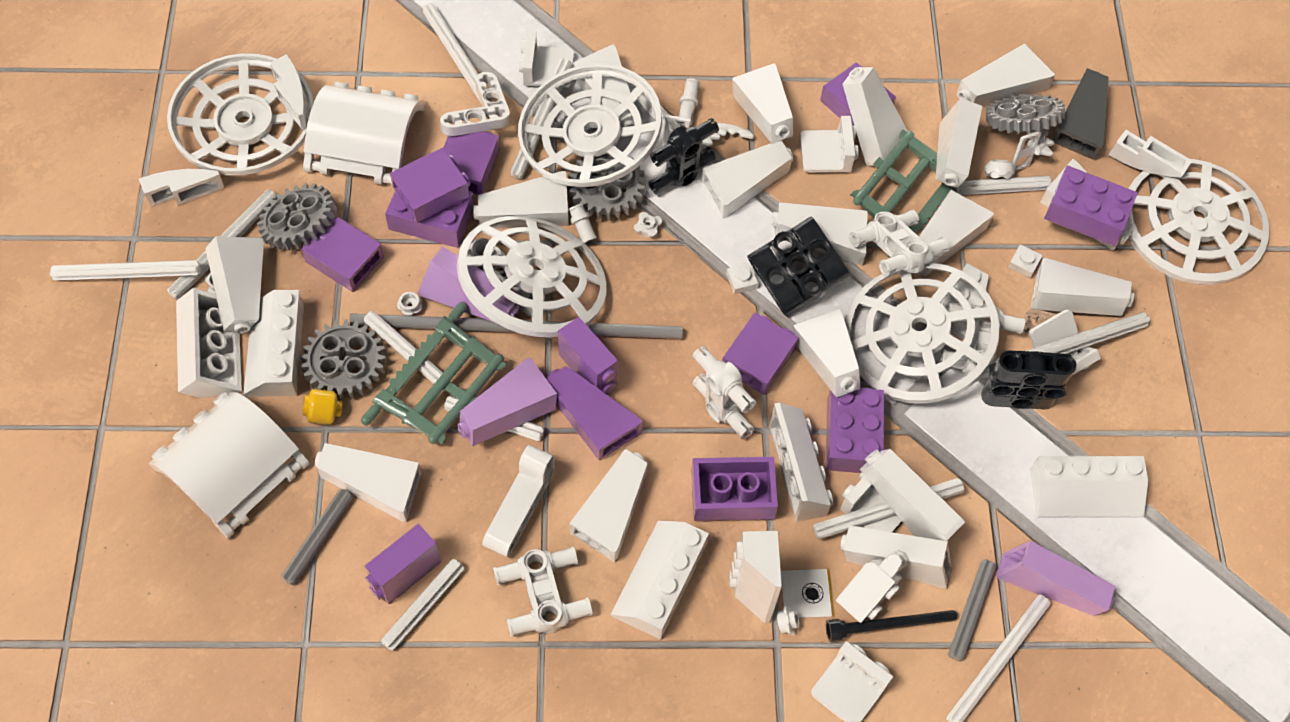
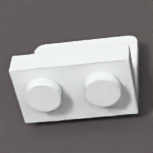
M527 30L526 40L522 39L521 54H524V58H519V72L523 73V85L541 86L545 81L552 78L561 58L569 60L571 68L573 67V49L537 46V31ZM571 82L564 84L562 88H569Z
M841 116L838 130H804L800 133L802 164L805 172H851L854 160L858 159V145H854L856 129L855 125L851 123V116Z
M1069 310L1058 313L1032 328L1029 332L1033 348L1078 334L1073 313ZM1088 346L1066 353L1072 356L1077 364L1073 375L1081 370L1091 367V364L1101 359L1099 351Z
M863 473L858 477L861 479L856 486L851 484L842 494V497L845 499L840 510L845 514L885 502ZM893 515L862 525L861 527L893 532L902 521L897 515Z
M846 641L834 661L812 688L811 696L844 722H861L888 686L893 676L889 674L888 668L882 663L873 662L869 659L861 647L856 644L851 645Z

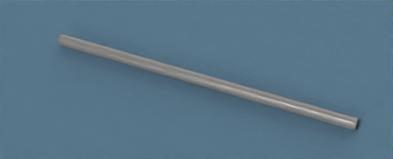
M351 313L350 326L355 321L359 322L360 327L366 325L363 319L367 314ZM378 314L392 328L436 329L437 324L442 319V317ZM459 318L454 322L463 331L517 333L497 323L481 318ZM543 321V324L565 323L557 321ZM590 323L587 325L596 336L682 339V326Z

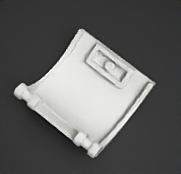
M336 81L334 86L325 85L316 96L310 112L304 144L303 170L311 173L313 170L320 171V174L329 175L331 169L374 176L375 184L383 185L388 183L392 186L390 174L385 173V166L393 168L392 172L402 167L404 145L410 122L417 111H424L425 101H419L418 95L404 93V98L396 97L395 92L381 89V94L373 93L371 87L359 85L357 90L349 89L348 83ZM314 154L321 155V162L315 161Z
M224 392L213 401L215 406L208 412L203 410L193 418L195 423L188 429L184 427L172 437L174 442L167 448L162 446L156 450L151 456L153 460L149 463L156 472L168 477L190 497L227 539L235 534L234 530L240 524L243 526L249 521L246 514L280 482L285 479L290 483L300 469L304 470L310 464L298 450L299 448L268 415L249 399L237 392H229L228 394ZM292 457L294 461L287 466L284 462ZM228 513H231L233 517L225 522L223 518Z

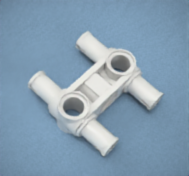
M909 210L900 215H894L890 212H879L875 215L874 220L868 223L867 227L850 233L851 236H849L850 242L854 247H859L872 241L891 257L880 261V271L884 276H889L900 270L909 273H920L924 270L925 264L930 263L933 257L949 252L950 244L945 237L926 243L909 228L919 223V217L915 210Z
M949 303L947 307L948 312L963 310L961 305ZM986 303L983 304V305H981V306H980V305H974V306L972 305V306H971L972 309H974V308H985V307H987ZM995 306L1001 330L1018 334L1023 333L1025 318L1004 315ZM990 317L988 318L990 322L984 321L982 318L975 319V334L970 347L982 355L985 354L991 337ZM943 349L939 363L948 359L955 352ZM996 354L991 364L997 362ZM963 356L952 367L961 369L964 374H969L976 367V364L966 356ZM989 368L980 379L989 378Z
M701 346L702 353L697 349L693 353L692 358L706 371V374H700L702 379L697 376L693 380L692 385L706 398L705 406L712 419L717 423L729 424L741 439H745L747 437L745 433L750 436L754 431V427L741 415V411L747 413V407L749 410H752L756 405V400L742 387V377L732 363L718 361L705 346Z
M574 546L553 553L546 550L533 549L524 556L519 557L515 563L493 567L497 585L520 578L522 581L525 580L532 606L530 614L506 619L511 637L533 630L539 633H554L561 627L569 624L570 620L593 615L588 597L564 604V602H561L553 575L554 569L578 564ZM533 562H540L541 564H543V566L537 570L529 568V565ZM546 613L557 615V618L552 622L542 619Z

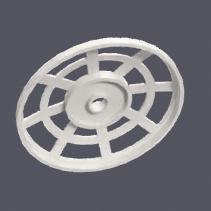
M260 54L224 56L200 66L180 83L169 103L167 123L173 143L189 162L201 169L216 170L219 174L247 175L270 169L282 163L303 145L307 128L304 129L299 139L292 146L284 143L291 133L294 119L287 109V113L272 115L270 105L278 98L274 84L260 79L249 78L248 66H261L271 69L270 63L276 60V58ZM236 66L239 68V79L225 82L213 89L202 81L207 76L220 70ZM297 72L307 102L308 125L314 100L307 82ZM195 87L204 97L196 106L193 118L178 116V111L184 98ZM239 87L240 94L225 100L218 96L227 90ZM249 87H258L270 92L263 99L257 95L250 94ZM212 102L217 107L213 119H201L205 108ZM242 117H249V120L244 123L238 122ZM286 122L285 129L278 139L269 134L273 124ZM177 126L193 127L195 138L202 148L190 154L180 140ZM201 128H216L219 137L208 144L202 135ZM260 141L269 145L268 148L260 152L248 154L249 145ZM226 143L239 146L238 155L226 154L218 151V149ZM275 150L282 153L265 163L247 167L248 161L264 157ZM211 154L222 160L237 162V168L212 166L199 160Z
M589 64L570 68L545 81L527 100L518 123L520 147L533 169L555 183L575 187L598 186L610 183L635 170L654 150L662 129V111L659 99L653 88L645 79L633 71L610 64ZM593 76L592 89L577 92L565 99L556 90L558 87L573 80ZM602 76L625 80L632 83L636 88L628 97L615 91L602 89ZM644 93L653 106L655 122L642 125L640 113L634 103ZM549 95L557 105L548 114L544 126L529 124L535 109ZM601 97L613 99L621 104L612 110L601 105ZM591 98V105L582 106L576 110L571 106V104L579 100ZM629 110L633 116L635 126L621 128L619 118ZM563 111L568 116L563 128H552L555 119ZM590 128L598 129L595 133H586ZM655 131L650 144L635 161L628 157L637 146L641 134ZM528 133L542 136L548 158L538 163L534 160L529 150ZM633 136L624 152L615 147L620 137ZM550 137L564 138L567 147L555 153L551 146ZM574 153L584 157L583 166L570 164L564 161V159ZM608 153L614 158L605 164L593 166L594 157ZM619 163L625 166V168L610 175L590 179L591 173L607 170ZM557 164L569 171L581 173L579 180L567 179L549 173L544 169Z
M1190 159L1192 160L1190 166L1201 168V173L1185 172L1181 178L1160 175L1164 179L1156 185L1150 197L1137 195L1134 204L1148 206V217L1154 230L1141 237L1136 228L1131 210L1129 218L1134 223L1129 230L1132 233L1129 241L1147 263L1169 277L1197 285L1227 283L1248 273L1259 262L1266 250L1269 240V223L1263 204L1255 192L1243 180L1218 165ZM1142 171L1128 189L1136 191L1141 181L1150 173ZM1212 172L1229 179L1242 191L1236 192L1224 181L1213 177ZM1180 179H1201L1200 188H1187ZM1211 182L1222 187L1230 195L1221 198L1210 191ZM1169 184L1178 192L1173 200L1158 198L1160 192ZM1250 199L1256 207L1263 231L1250 225L1249 211L1243 200ZM1234 203L1239 205L1243 221L1230 216L1229 205ZM1156 207L1169 209L1168 216L1170 222L1164 225L1160 224ZM1194 211L1201 212L1205 218L1197 217ZM1227 226L1241 230L1238 239L1231 245L1223 235ZM1176 230L1180 235L1189 239L1188 247L1177 242L1169 233ZM1248 234L1261 240L1256 253L1246 263L1240 265L1234 252L1243 245ZM1161 238L1169 247L1186 255L1183 268L1162 259L1148 245ZM1213 240L1220 247L1219 250L1213 251L1198 250L1200 242ZM1225 257L1232 269L1220 273L1193 272L1196 258L1217 259Z
M507 216L489 220L480 224L468 234L458 254V279L470 302L493 322L520 334L534 337H558V330L571 321L559 324H543V310H558L571 305L580 319L586 325H589L600 312L606 297L607 283L605 274L592 250L571 232L545 220L522 216ZM503 224L527 225V227L511 228L502 232L492 228ZM538 227H541V228H544V229H546V230L552 231V232H554V233H556V234H558V235L564 237V238L567 239L568 241L566 242V241H564L563 239H561L560 237H558V236H556V235H554V234H552V233H549V232L544 231V230H540V229H538ZM483 232L493 237L487 243L483 256L467 257L471 241L477 234ZM528 233L529 241L517 243L509 236ZM539 235L547 237L560 245L551 248L540 243ZM499 241L510 248L507 256H491L493 248ZM576 248H579L594 266L597 275L586 271L582 258L575 250ZM569 252L576 261L578 268L566 265L561 255ZM483 265L488 280L495 288L486 297L478 291L472 282L467 266ZM492 265H504L508 278L501 282L495 274ZM531 265H535L541 270H535ZM566 274L579 278L578 286L574 292H571L563 283ZM587 281L599 285L600 291L592 308L586 311L578 299L584 292ZM517 286L523 291L532 293L533 300L522 297L511 291V289ZM556 290L564 297L556 301H543V294H549ZM504 296L518 305L531 308L532 322L512 317L496 308L493 304Z
M928 263L924 267V270L950 273L951 275L945 282L932 279L912 280L911 273L904 270L897 271L889 276L881 274L863 287L848 310L845 324L851 341V323L858 304L871 308L866 320V335L851 341L853 351L869 345L875 358L886 367L878 381L862 367L856 357L860 379L871 389L884 390L885 397L900 402L919 404L939 402L954 397L976 383L987 371L995 357L999 344L1000 327L997 310L991 297L973 277L948 265ZM900 274L902 282L887 289L878 299L866 296L878 283L891 276ZM961 278L967 281L979 292L987 307L972 309L966 298L954 286ZM914 286H931L939 289L932 298L917 297ZM902 289L905 290L907 300L900 303L897 307L885 303V300ZM949 293L960 303L963 310L948 312L941 302ZM880 311L889 315L888 328L873 332L877 312ZM990 317L991 337L985 354L982 355L970 347L975 334V319ZM967 320V331L963 342L951 335V322ZM918 322H923L927 325L923 331H915L913 326ZM891 338L892 343L897 348L891 359L880 350L876 342ZM945 345L956 350L948 359L935 364L933 354L941 350ZM906 354L914 357H923L925 367L903 366L901 362ZM963 356L977 364L963 379L950 386L941 387L938 373L954 366ZM896 372L907 376H928L931 391L908 392L892 388L888 385Z

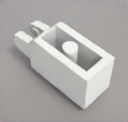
M900 550L894 551L884 561L882 559H873L871 562H867L838 596L836 601L860 623L868 618L873 620L883 609L880 606L885 598L890 600L900 589L897 584L902 577L898 573L907 562L908 557L905 552Z

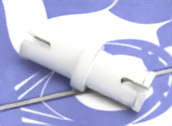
M687 79L685 81L684 93L680 97L679 102L681 106L679 117L690 119L689 126L693 122L694 109L698 106L697 94L700 83L696 79ZM677 121L680 125L685 126L684 122Z

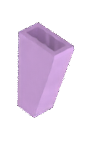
M442 247L430 261L418 294L452 308H455L458 303L464 302L467 305L466 313L493 322L482 314L464 293L457 274L458 255ZM467 266L472 282L478 291L486 297L495 288L488 280L484 271L476 266ZM511 289V291H513L514 293H516V294H518V295L521 296L520 293H518V292H516L515 290ZM504 296L493 304L496 308L512 317H515L520 309L518 304Z
M531 358L525 359L460 411V423L457 425L461 436L467 438L472 446L556 410L557 393Z
M1028 541L1002 554L995 576L1000 580L1038 595H1043L1046 598L1092 616L1109 611L1114 603L1113 593L1115 585L1033 541Z

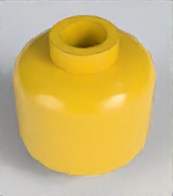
M312 389L309 395H304L302 416H306L309 423L331 425L335 420V416H341L342 401H337V395L334 391Z

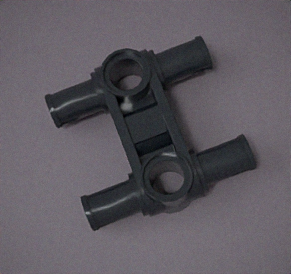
M709 118L697 127L687 128L686 126H680L670 134L666 145L650 153V158L655 163V166L659 167L666 162L665 172L648 182L654 194H659V192L671 185H681L684 187L691 184L696 179L699 169L716 159L710 147H706L701 151L702 140L719 132V126L716 121L714 122L713 118Z

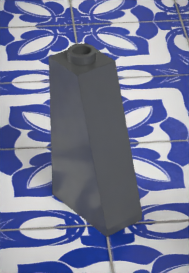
M1088 68L1086 69L1065 111V119H1062V123L1059 124L1052 140L1055 144L1096 160L1104 144L1108 76Z

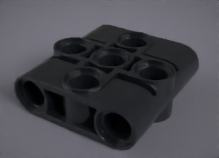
M812 216L788 231L778 233L772 241L747 255L750 264L785 316L807 302L818 299L822 293L850 276L845 264ZM782 241H788L792 246L788 250H782L778 247V244ZM817 248H822L826 251V255L821 258L816 257L813 251ZM796 261H800L805 264V268L796 271L791 265ZM775 274H779L784 280L779 284H774L770 281V278ZM808 282H815L819 288L816 291L810 292L805 288V285Z
M1004 351L999 356L997 362L989 366V378L981 391V398L985 404L993 407L1050 409L1058 398L1067 395L1066 384L1076 370V361L1072 356L1064 353Z

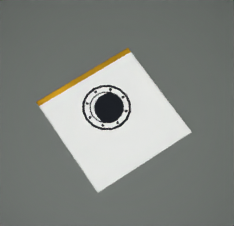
M829 569L781 571L784 606L792 607L793 611L797 612L799 618L834 616Z

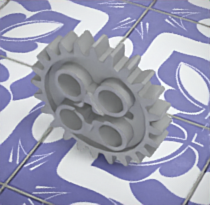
M1033 93L1029 95H1011V98L1002 97V101L994 100V103H990L989 107H986V122H988V126H992V129L999 128L1000 132L1008 130V133L1017 131V134L1021 132L1030 133L1033 130L1040 132L1041 128L1048 130L1049 126L1056 127L1057 123H1062V119H1065V104H1062V100H1058L1057 97L1051 98V95L1044 97L1042 94L1033 96Z
M607 153L594 157L593 166L605 164L614 158L607 155ZM577 160V166H583V161ZM619 163L607 170L591 173L590 179L610 175L625 168V166ZM638 166L626 176L613 182L589 187L567 186V190L569 191V199H573V206L583 203L584 209L588 210L590 216L597 213V219L600 220L602 215H606V218L610 220L611 214H615L619 219L620 212L629 215V207L636 210L637 202L642 203V195H645L646 178H644V170H640V166ZM571 171V174H568V179L579 180L581 173Z
M305 183L300 189L295 185L293 191L287 188L284 195L277 194L278 199L276 201H269L271 206L263 208L265 213L259 215L261 221L257 222V225L259 226L258 231L261 237L271 248L276 246L278 250H281L285 246L287 251H289L295 245L299 249L301 243L304 242L306 245H309V239L317 240V234L325 233L324 227L332 225L330 219L336 217L333 213L337 211L336 202L329 190L324 189L322 185L317 187L313 183L309 187Z
M345 319L343 326H339L336 320L334 321L333 328L324 324L325 331L323 333L316 329L317 338L308 337L311 346L304 345L303 350L305 354L300 357L303 363L301 364L306 381H310L312 389L318 387L320 390L334 391L338 393L340 400L343 399L345 393H348L350 398L353 399L355 391L364 395L363 388L365 386L372 390L371 381L379 382L378 373H385L383 366L387 364L386 356H384L386 354L385 346H382L381 337L377 338L375 330L369 332L367 324L360 329L358 321L349 326L348 320ZM330 346H337L332 350H327ZM357 346H363L359 350H353ZM328 369H335L331 373H324ZM354 369H361L358 373H351Z

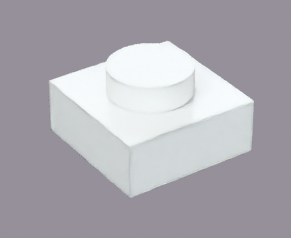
M1020 244L1008 268L1031 278L1042 255Z
M750 263L727 268L726 275L734 294L758 288V281Z

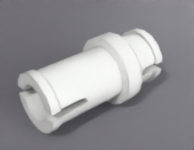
M581 203L569 208L568 211L572 216L570 219L571 223L575 224L582 242L587 243L596 239L597 236L588 219L590 217L589 212L585 211L584 205Z

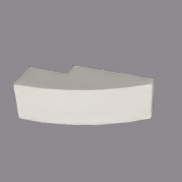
M286 54L270 63L273 76L277 81L274 83V87L280 102L300 128L304 130L307 128V105L298 73Z
M1128 130L1124 131L1109 153V156L1136 169L1169 177L1181 178L1192 163V160L1154 137L1150 136L1147 141H1144Z
M170 170L139 178L141 187L151 207L175 199L179 206L224 189L219 172L216 170Z

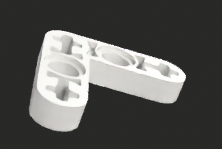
M482 72L476 77V90L482 107L448 112L442 115L440 123L443 134L458 136L499 129L508 125L509 109L498 79L493 73ZM488 98H497L498 101H496V102H489V101H487V99H488ZM471 118H479L481 121L473 123L469 120Z

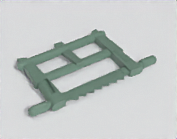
M904 129L901 131L900 141L883 161L879 157L873 165L877 170L860 190H855L850 194V196L854 197L853 203L862 206L873 218L879 212L891 213L927 166L936 172L937 153L915 138L912 131L907 133ZM908 148L920 160L907 177H904L891 166L903 151ZM886 175L900 184V186L882 206L870 197L869 194L879 183L880 179ZM942 182L918 213L919 223L909 227L915 234L917 231L924 229V224H928V218L933 217L932 213L937 211V206L941 205L942 200L946 198V194L950 192L953 186H948Z
M464 302L458 303L448 315V318L446 316L442 317L433 335H427V341L421 342L420 349H415L414 356H409L408 364H403L402 371L396 372V378H390L389 387L386 390L382 389L372 401L374 405L361 418L363 425L368 426L380 413V410L384 409L402 419V424H407L428 436V441L431 444L439 442L443 445L445 433L459 417L460 411L476 399V394L496 370H502L507 366L503 362L504 356L502 354L495 355L476 340L474 335L472 337L468 336L454 324L467 309V305ZM445 337L463 350L414 409L396 398L395 395ZM472 355L487 366L465 391L450 381ZM444 389L459 400L436 426L422 415Z

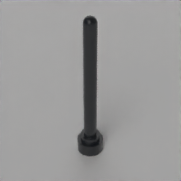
M954 610L867 620L862 623H845V621H840L838 618L826 620V634L829 642L842 641V638L847 637V634L955 621L958 618V614Z

